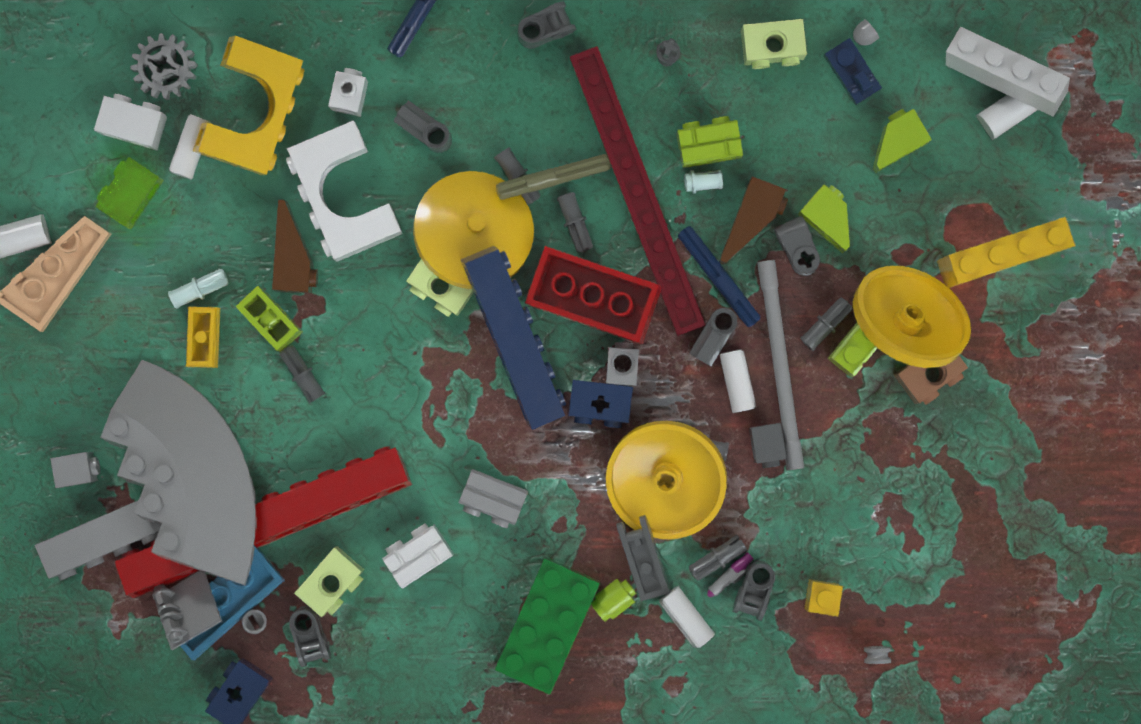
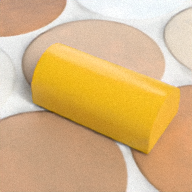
M188 307L186 367L218 368L221 308Z

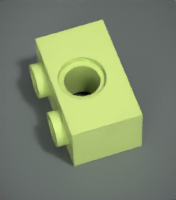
M803 19L745 24L742 26L741 36L744 65H752V69L768 68L770 63L782 62V66L798 65L800 60H804L807 55ZM777 39L781 43L782 49L778 52H772L767 48L766 41Z
M421 259L406 281L412 285L409 291L422 300H425L428 296L437 303L434 308L447 317L451 313L459 316L473 295V290L449 284L446 293L442 295L435 294L432 286L435 280L440 278L431 272Z
M338 546L334 547L294 594L320 617H323L327 612L333 615L343 604L340 597L348 589L352 593L363 581L360 574L364 569ZM328 575H333L339 580L340 586L335 592L327 590L324 585L325 578Z

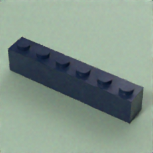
M492 246L461 259L527 425L533 430L565 416L562 409L566 405L565 399L560 389H554L551 380L555 378V374L550 363H544L540 352L544 351L543 344L538 334H532L529 325L533 323V319L528 308H522L518 297L522 296V292L517 280L510 279L507 269L511 268V264L505 251L500 252L498 248Z

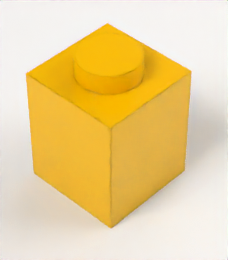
M809 579L804 609L808 612L838 616L843 586L836 583Z

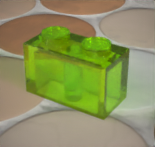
M128 157L126 161L122 160L115 168L113 173L115 178L109 186L105 185L100 190L96 198L98 203L95 207L123 226L132 229L164 180Z

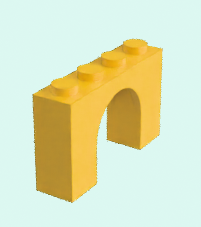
M238 36L229 37L220 66L247 75L258 81L268 97V113L261 126L247 134L237 133L208 122L202 123L192 152L259 175H267L268 170L272 171L277 159V154L274 153L276 144L282 141L286 131V126L283 125L286 113L290 114L294 107L295 97L292 94L295 85H300L304 75V69L301 68L303 60Z
M1063 217L950 254L937 260V264L944 284L951 288L1025 262L1074 247L1075 243L1067 219Z

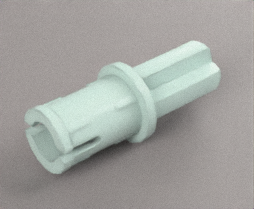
M219 269L199 279L192 278V282L175 290L168 291V295L173 306L178 309L198 298L203 300L205 295L229 284L228 277L223 269Z

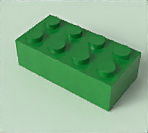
M544 557L495 670L550 695L600 585V581Z

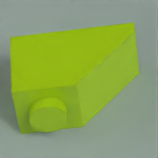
M901 109L888 117L890 122L883 128L873 165L875 173L932 140L914 109L907 113L904 109Z
M824 184L797 215L802 216L812 228L841 253H844L850 247L847 204L842 200L844 195L832 185L828 188Z

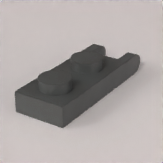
M646 515L639 517L642 528L627 533L623 522L616 524L641 601L668 594L671 591Z

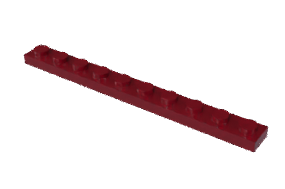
M596 46L570 56L571 64L609 158L610 165L656 284L662 287L660 294L677 336L703 327L705 322L599 48Z

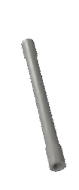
M775 260L757 262L760 286L764 296L787 458L785 459L786 470L804 468L801 442L798 436L778 295L779 284Z

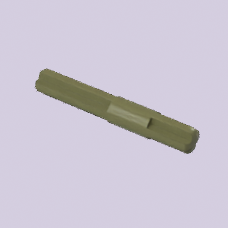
M603 154L563 166L549 168L498 183L496 185V192L501 200L531 193L607 171L611 168L608 156Z

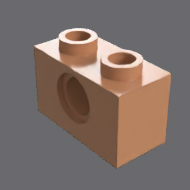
M959 356L947 365L936 367L939 370V378L935 382H930L926 378L925 371L927 368L906 365L895 373L894 376L914 404H919L923 401L927 405L940 395L937 391L945 384L951 387L963 379L964 375L962 372L968 367Z

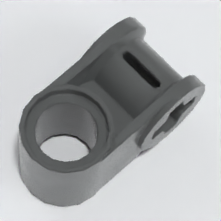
M561 1L550 5L542 11L521 20L517 35L520 44L525 48L532 49L552 40L563 38L576 31V26L571 24L565 11V2ZM533 26L538 29L539 35L534 39H529L525 37L523 30L526 27Z
M800 216L775 227L774 231L795 273L801 276H808L814 273L819 265L820 257L804 218ZM802 254L806 258L812 257L813 260L810 263V268L798 264Z
M758 560L748 566L742 585L738 590L732 612L738 613L741 611L755 616L758 621L763 620L775 582L774 570L767 562ZM758 568H765L769 573L767 580L762 583H757L752 578L754 571Z
M309 606L298 608L291 616L289 625L300 666L305 667L308 662L322 658L326 660L331 659L329 643L323 631L319 615ZM300 614L308 615L312 620V626L310 628L300 627L297 623V616Z

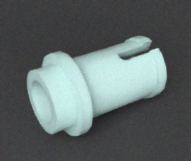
M690 170L689 174H684L686 192L692 191V194H696V191L723 188L721 170L694 173V170Z

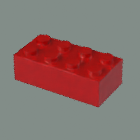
M545 246L525 304L642 345L662 287L644 279Z

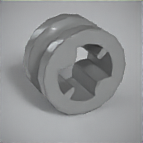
M864 647V652L867 653L864 663H891V658L888 657L891 647Z

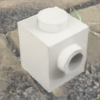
M345 68L344 72L336 71L328 105L332 111L361 117L368 81L366 77L362 76L361 71Z

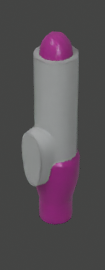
M747 552L732 563L708 588L707 596L717 597L731 582L734 584L745 575V569L754 558Z

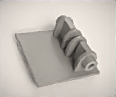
M198 571L170 589L166 588L165 585H158L154 588L152 596L155 600L171 650L176 649L222 622L205 572Z

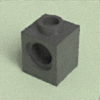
M781 423L749 428L754 463H762V468L780 466L779 460L787 459Z

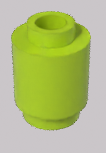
M617 578L595 595L596 599L591 602V605L602 620L606 622L610 618H616L636 601L633 596L637 593L626 579L621 582Z

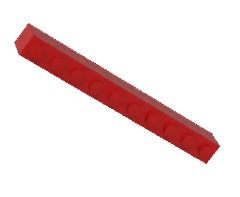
M386 446L374 451L373 457L365 460L356 458L345 464L346 468L336 472L334 469L323 471L317 475L318 479L309 483L306 480L296 482L290 486V490L282 494L273 492L261 498L262 502L255 504L257 528H255L254 546L259 548L411 486L412 482L400 452L396 447L391 449L390 446ZM155 540L150 543L151 547L142 551L139 549L129 550L122 554V559L115 561L125 594L132 598L149 593L158 585L166 586L193 575L200 570L161 558L152 553Z

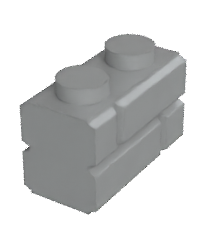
M472 469L459 503L464 505L462 511L480 517L481 512L492 516V523L508 528L509 523L512 525L516 524L529 491Z

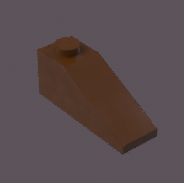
M753 176L751 177L720 257V264L725 265L762 231L777 214H783L788 198L783 197L786 191L785 188Z
M278 200L272 290L276 292L312 294V287H317L318 269H314V263L289 204L285 200Z

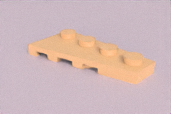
M84 216L56 240L52 247L45 253H41L29 267L10 280L11 282L0 291V304L38 331L44 332L109 239L111 233Z

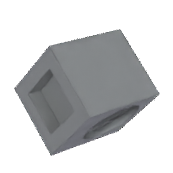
M615 342V348H608L606 384L636 386L639 349H633V343ZM621 355L627 356L631 361L630 370L624 373L618 372L614 367L615 358Z
M93 452L50 458L55 488L98 481L97 475L101 471L98 458L94 457Z

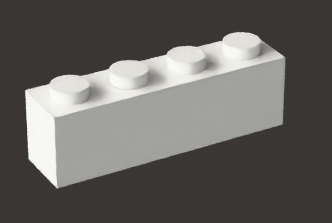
M963 27L959 28L946 51V66L1053 117L1068 92L1069 77Z

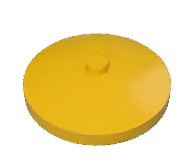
M459 172L436 182L422 197L414 218V242L424 264L443 281L457 287L472 289L461 259L492 246L498 248L500 252L505 251L511 264V268L507 269L510 278L525 263L534 239L533 218L522 195L503 200L499 199L496 185L505 180L484 172Z
M905 266L881 267L867 274L854 294V315L862 332L878 349L897 361L923 368L941 367L956 360L968 344L971 325L965 307L952 290L925 272Z
M655 421L633 429L617 444L606 470V489L612 507L618 516L632 529H641L639 517L646 515L654 538L679 539L702 530L718 514L726 494L727 471L718 448L701 431L680 422Z

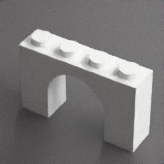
M354 120L287 148L290 157L286 158L292 175L298 173L302 183L297 186L303 201H309L312 206L313 212L309 213L315 229L321 228L325 239L321 240V244L327 257L333 256L334 260L338 262L403 234L389 203L363 215L349 218L341 217L331 212L324 201L323 184L328 173L337 165L368 152Z

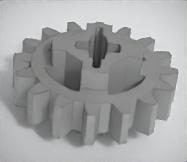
M159 33L158 41H155L151 36L147 37L149 45L144 46L139 43L138 47L142 51L141 54H132V57L138 61V64L130 66L131 70L139 73L133 78L136 83L144 82L141 90L145 93L152 89L151 96L157 99L160 93H162L163 98L169 100L171 92L180 97V88L184 87L189 90L191 87L187 80L196 79L197 77L191 72V69L197 68L198 64L195 61H190L195 53L192 50L185 51L188 44L184 40L177 44V37L175 35H171L169 40H167L163 33ZM161 48V51H160V52H158V53H156V54H154V55H150V54H151L152 52H154L155 50ZM177 51L182 57L183 66H180L176 61ZM167 62L175 70L169 68V70L163 69L161 71L155 64L160 65ZM145 67L151 69L153 73L151 77L152 82L146 75ZM175 78H179L174 83L167 85L169 81Z

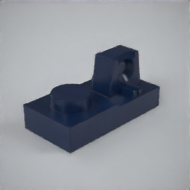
M851 38L824 54L825 59L855 105L882 89Z

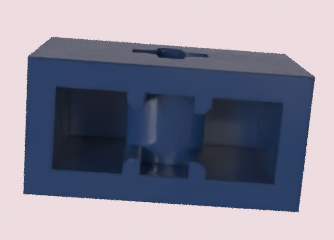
M573 380L569 416H574V423L592 425V419L604 420V426L622 428V422L629 423L633 387ZM598 396H603L604 402L609 403V408H604L602 413H597L596 407L591 406V402L597 401Z
M245 658L239 660L238 663L234 661L230 663L223 674V677L226 678L221 688L215 686L206 699L209 706L205 712L223 724H242L273 679V677ZM239 686L242 688L240 691L241 696L234 699L232 697L234 693L232 689Z

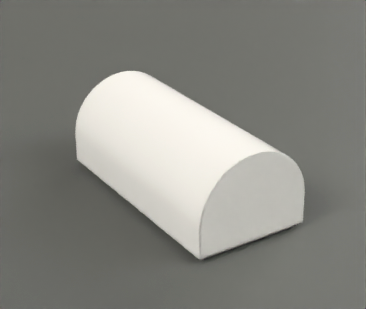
M1006 95L977 114L976 117L990 138L994 140L1038 109Z
M191 114L190 116L188 115L169 168L171 173L187 179H193L201 154L192 151L201 124L211 122Z
M43 214L0 226V258L52 244Z
M737 350L720 354L732 413L754 409L756 403L744 351Z
M679 586L673 588L670 593L665 594L659 599L660 605L692 647H702L715 635Z

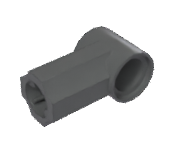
M408 100L397 112L394 122L425 144L431 151L443 153L450 148L452 136L448 128ZM435 131L445 133V138L440 144H432L430 142V137Z
M727 308L715 310L689 354L712 367L731 333L736 329L737 317L735 313ZM720 313H727L731 317V326L726 330H720L715 325V318Z

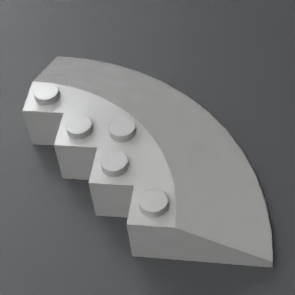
M141 360L112 407L100 438L111 445L127 450L117 475L129 483L144 487L134 514L144 520L161 525L151 552L161 558L246 586L255 550L253 546L257 518L254 502L256 500L255 490L243 451L224 418L199 391L164 368Z

